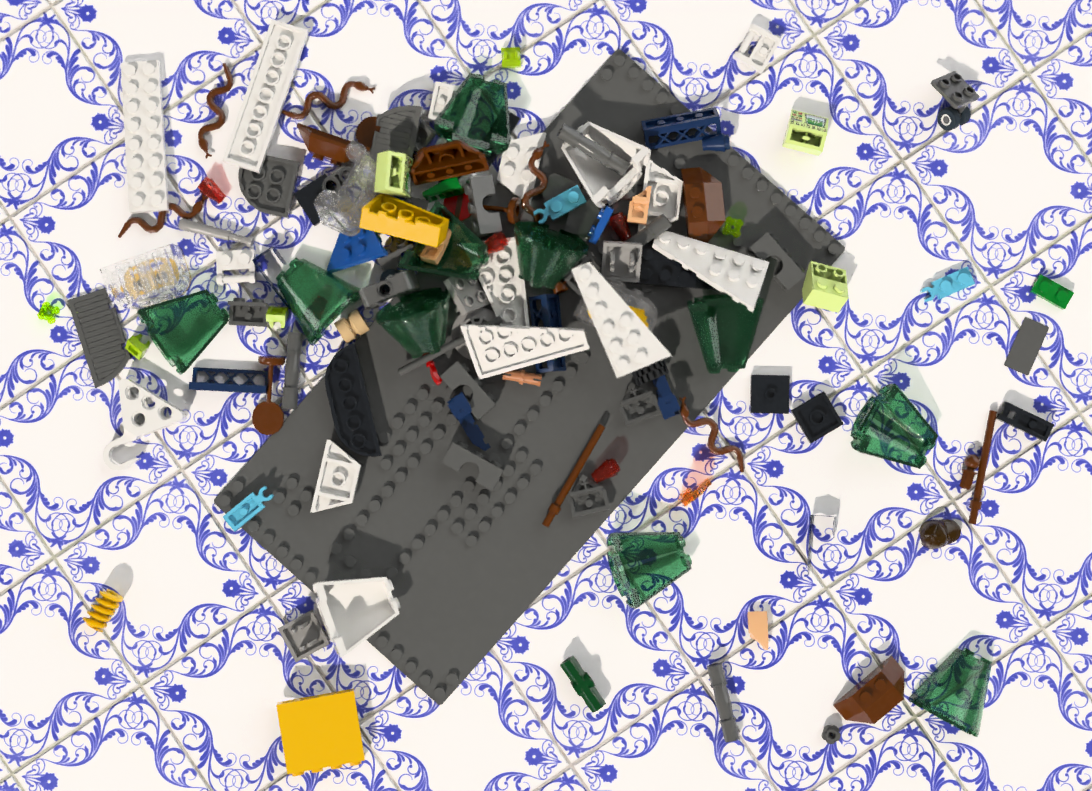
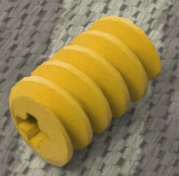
M107 589L106 592L99 591L103 597L95 598L98 605L91 604L94 611L87 610L90 618H82L89 627L99 632H103L102 628L107 627L106 622L111 620L110 615H114V609L119 608L118 602L123 601L122 596L110 589Z

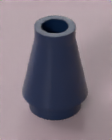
M724 133L707 139H702L703 151L726 152V150H730L729 134L724 135Z

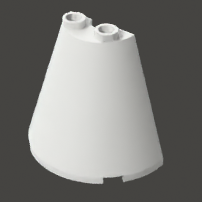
M588 121L585 125H581L577 131L582 132L583 136L593 140L608 151H613L616 155L630 163L626 173L621 176L608 167H604L603 163L589 157L578 148H573V146L564 141L561 149L593 203L599 208H604L605 204L612 205L620 200L636 184L643 174L641 172L643 165L647 166L649 163L651 150Z
M387 577L317 582L313 584L314 593L317 592L318 595L315 599L323 624L331 642L335 643L334 649L340 658L346 656L400 614L398 610L401 608L397 597L393 598L391 591L394 590L391 580L387 579Z

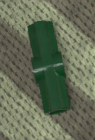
M573 655L560 664L570 679L572 687L583 698L592 713L598 711L606 704L589 674L582 669Z

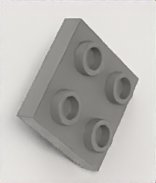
M603 240L601 276L608 281L639 283L643 244Z
M472 270L444 281L448 289L445 292L446 295H451L457 306L454 309L456 313L460 311L463 316L490 304Z
M313 609L278 628L295 662L331 643Z

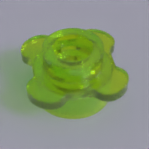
M730 216L726 217L725 228L722 229L723 234H730L738 238L741 235L740 229L743 226V221L741 219H732Z
M44 302L39 310L38 318L53 324L56 321V315L60 313V308L50 305L49 302Z

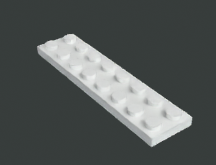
M271 19L223 156V162L256 173L261 172L309 34L308 30Z
M160 61L123 62L120 64L129 212L133 214L169 211Z

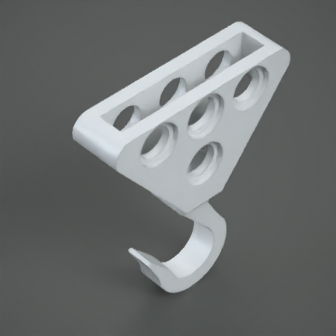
M121 379L118 382L124 434L120 438L108 443L103 451L104 463L110 469L116 471L130 468L132 464L141 460V458L129 460L118 465L111 458L112 450L115 447L139 440L143 436L181 423L187 418L183 410L130 379ZM134 388H137L139 391L136 398H133L131 395ZM151 397L155 400V405L152 408L148 406V400ZM167 407L172 411L171 416L168 418L164 415V410ZM140 414H143L145 416V421L143 424H140L138 422V416Z

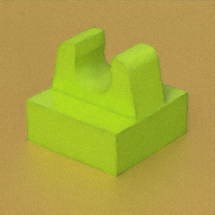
M520 47L501 48L502 68H521Z
M269 306L266 313V321L269 322L271 328L274 327L275 322H280L281 328L285 327L289 314L288 307Z
M142 334L131 336L125 346V349L138 360L145 356L151 344L150 341H147L145 344L140 342L143 337Z

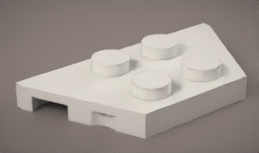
M545 132L505 142L497 180L520 199H522L527 191L535 187L537 177L530 172L528 162L533 151L544 145ZM541 158L536 160L534 163L535 167H537L538 169Z
M649 160L645 168L643 191L646 187L652 186L646 224L648 225L662 214L667 217L670 223L677 221L683 181L671 175L664 168L654 164L652 160ZM638 224V232L644 229L646 226L643 224Z
M328 439L310 511L312 513L353 503L361 470V464Z

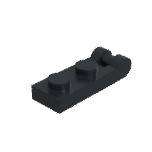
M1003 402L1001 406L1003 409L996 417L998 421L1006 423L1043 442L1047 441L1053 429V423L1011 403ZM1010 411L1015 413L1012 419L1008 417Z

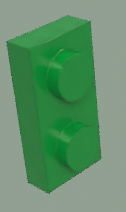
M1042 274L1038 275L1029 291L1062 310L1066 309L1074 292Z

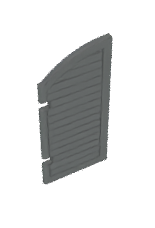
M399 106L377 115L376 126L381 128L380 132L374 131L368 168L373 170L372 174L366 173L364 189L374 191L377 153L393 151L406 154L413 159L423 107Z
M109 287L67 300L95 388L113 380L125 368L128 361L132 359L130 352L123 349L121 345L126 343V339L116 307L111 309L109 307V304L114 302Z

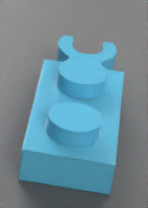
M578 185L544 202L545 209H537L533 214L534 216L539 213L543 214V219L538 221L539 224H543L549 216L554 221L587 203Z
M965 267L931 282L933 288L925 287L920 292H929V298L924 300L929 302L934 299L935 295L940 300L974 285L975 282L968 267Z
M267 486L262 487L258 495L252 492L223 516L234 532L266 507L263 504L264 501H269L274 497L273 494L268 497L264 496L263 493L268 488Z

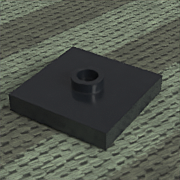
M323 174L293 194L314 227L335 214L322 190L323 181L327 177L326 174ZM331 182L325 185L328 190H335Z
M750 375V413L789 414L790 375Z
M824 391L790 410L810 444L843 425L842 420Z

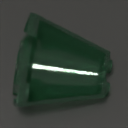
M469 73L435 120L434 128L438 137H443L446 143L462 140L484 153L486 157H491L492 153L500 155L505 152L510 145L507 83L497 79L489 82L484 80V77L480 74Z
M436 200L430 212L449 219L448 229L452 232L438 265L421 261L419 256L426 245L417 243L413 251L407 249L398 266L406 270L466 280L473 279L476 281L481 273L480 268L490 258V254L487 253L488 246L442 203Z
M296 257L290 262V268L286 272L282 271L276 277L278 281L277 286L306 339L313 347L326 334L324 330L349 305L353 306L361 298L358 292L361 288L327 272V270L304 258L299 260Z
M207 289L137 310L141 323L146 324L145 330L171 367H177L176 372L180 375L189 369L229 321L227 311L217 306L216 303L219 302L213 292L209 293Z
M728 294L699 296L694 298V302L691 299L687 301V308L709 373L718 374L721 369H727L728 372H738L739 369H745L763 307V298L758 297L753 313L741 302L737 303L732 300L733 297Z
M894 383L888 384L879 389L880 394L875 397L872 396L859 412L851 430L850 436L853 438V441L850 442L851 446L860 453L921 469L927 461L925 454L927 450L933 449L938 435L901 389Z
M680 532L611 533L607 537L606 545L610 546L607 558L612 577L621 597L626 596L628 599L626 604L633 609L646 603L692 569V560L690 555L684 552L683 547L686 546V543Z
M956 648L909 697L908 701L978 738L992 662L983 657L980 660L973 657L975 653L966 648L963 651Z

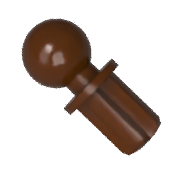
M974 454L966 456L964 460L966 470H961L963 474L959 485L963 489L970 490L974 476L977 475L974 469L979 467L980 459Z

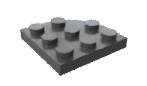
M266 155L260 173L239 167L238 181L245 199L251 206L262 213L289 219L300 162Z

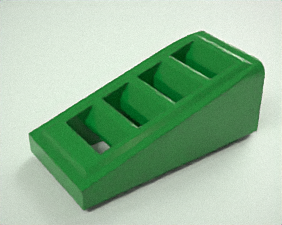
M454 177L445 179L423 191L422 195L430 203L464 194L465 191L459 179Z

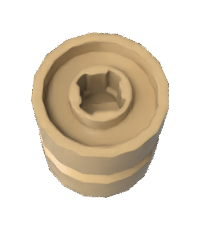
M358 309L349 313L347 319L341 318L334 323L347 344L355 340L357 334L363 335L370 330Z

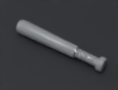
M181 219L178 224L181 230L226 241L241 242L246 244L247 247H252L254 243L253 236L237 235L231 233V231L192 220Z

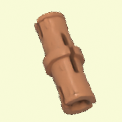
M523 369L521 371L512 370L505 372L511 374V376L503 374L502 380L516 381L521 385L527 383L540 387L541 381L533 379L541 380L542 374L525 372L526 370Z

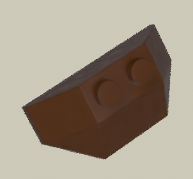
M300 123L297 124L304 143L314 159L320 161L327 159L331 161L330 164L341 167L342 165L349 166L370 156V147Z
M456 140L422 148L410 169V175L416 186L490 169L484 153L462 140Z
M701 167L681 169L687 236L708 243L726 221L722 183Z
M890 656L836 701L833 706L847 721L875 724L904 700L903 668L893 656Z

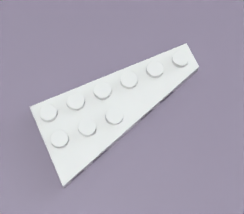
M590 262L571 269L616 378L671 356L667 349Z
M461 324L460 326L479 380L587 350L590 347L585 331L582 328Z

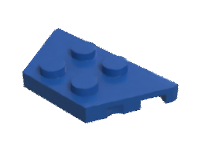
M360 225L340 231L327 266V272L335 273L387 256L388 251L383 248L381 244L383 241L375 231L360 228Z

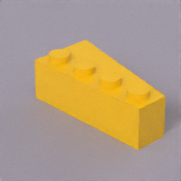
M383 193L378 194L362 207L360 228L433 247H438L446 240L449 219Z

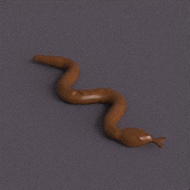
M226 63L222 65L228 80L227 84L210 90L206 96V103L218 115V121L204 125L198 132V143L200 148L206 152V159L208 156L212 157V155L208 153V142L204 138V134L220 129L226 120L224 111L215 104L214 97L230 91L233 87V75Z
M349 81L343 85L338 102H332L322 92H312L307 95L304 101V109L301 113L297 114L296 112L282 110L281 114L292 119H304L309 115L314 99L321 100L330 109H340L347 101L349 88L355 87L363 92L369 90L374 94L373 90H375V87L369 88L361 81Z
M544 141L542 147L536 148L533 151L528 162L530 172L540 179V185L527 191L521 200L523 209L534 217V223L531 224L523 235L524 239L539 226L540 215L534 216L533 212L536 209L529 205V199L541 194L547 188L548 180L546 175L534 165L535 161L541 158L544 148L549 146V144H546V141Z
M203 194L202 200L193 205L192 212L186 213L176 203L170 202L169 210H173L183 219H192L202 211L204 200L208 199V197H205ZM159 211L158 220L154 226L149 225L140 217L128 219L124 223L118 238H121L133 223L139 224L143 230L149 233H157L163 228L167 211Z
M684 396L683 399L679 397L682 401L680 415L684 423L692 428L709 425L711 431L707 446L710 452L715 455H724L729 452L736 453L740 472L743 473L744 457L741 450L734 445H727L721 448L716 447L717 423L708 417L694 421L689 420V410L684 403L686 397Z

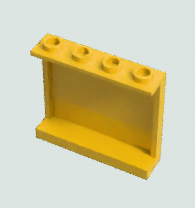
M354 688L277 702L276 707L287 775L300 776L304 774V771L310 770L312 773L323 771V768L326 767L338 769L343 767L342 764L350 763V766L361 764L365 760Z

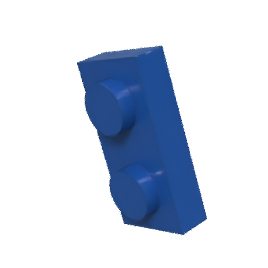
M607 205L606 209L601 208L597 219H599L597 226L593 225L588 233V236L591 237L589 242L595 245L614 211L610 206Z

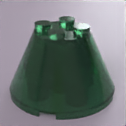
M518 221L514 226L519 266L518 277L531 282L530 285L534 288L540 289L542 286L555 289L556 285L588 253V244L576 235L560 229V232L548 229L549 225L539 224L533 221Z
M441 288L420 290L400 297V302L394 305L388 303L376 313L375 319L377 323L409 352L412 358H418L428 352L436 354L441 351L440 347L446 342L450 293L447 289H445V292L442 291Z

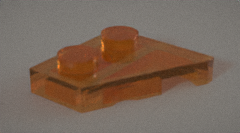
M706 478L693 489L688 487L679 494L681 497L678 501L682 506L686 507L700 497L712 483Z

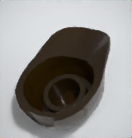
M935 519L924 522L918 532L920 533L921 544L924 547L939 549L959 539L961 529L958 523L953 520Z

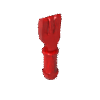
M426 347L420 349L422 356L429 353ZM431 360L426 363V367L430 368L431 377L436 385H440L442 379L437 373L434 365L435 362Z

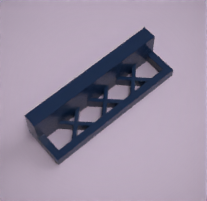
M716 107L641 121L645 147L650 150L707 139L721 134L720 116ZM716 124V131L707 132L705 130L708 125ZM690 128L698 130L695 135L691 136L686 134V132ZM676 131L679 133L675 139L667 137L671 132ZM657 135L660 137L657 142L649 143V136Z
M559 294L529 297L532 327H539L538 322L541 319L543 327L562 328ZM536 300H541L540 311L537 309ZM565 356L548 360V368L543 369L542 362L537 363L536 373L566 371Z
M193 367L192 382H189V390L267 394L268 371ZM198 371L206 372L210 378L206 382H197ZM219 373H225L229 379L225 383H218L215 377ZM238 374H244L248 379L243 385L237 384L234 380ZM257 375H265V385H256L253 379Z

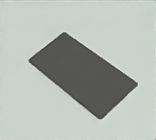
M1025 317L1004 366L1028 376L1049 327Z

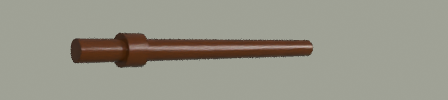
M989 410L973 500H970L969 505L971 511L968 523L976 525L978 511L981 510L982 506L980 500L997 411Z
M601 424L597 426L556 500L549 506V512L542 525L549 527L555 515L559 514L563 501L606 427Z

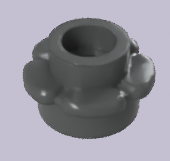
M835 725L825 726L821 734L822 739L826 740L828 744H834L835 741H839L841 737L839 728Z

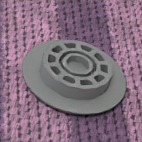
M481 308L463 316L460 314L452 327V340L463 335L460 327L461 324H468L471 321L472 325H479L483 320L488 322L496 318L495 313L489 309ZM466 342L456 347V350L462 356L472 360Z

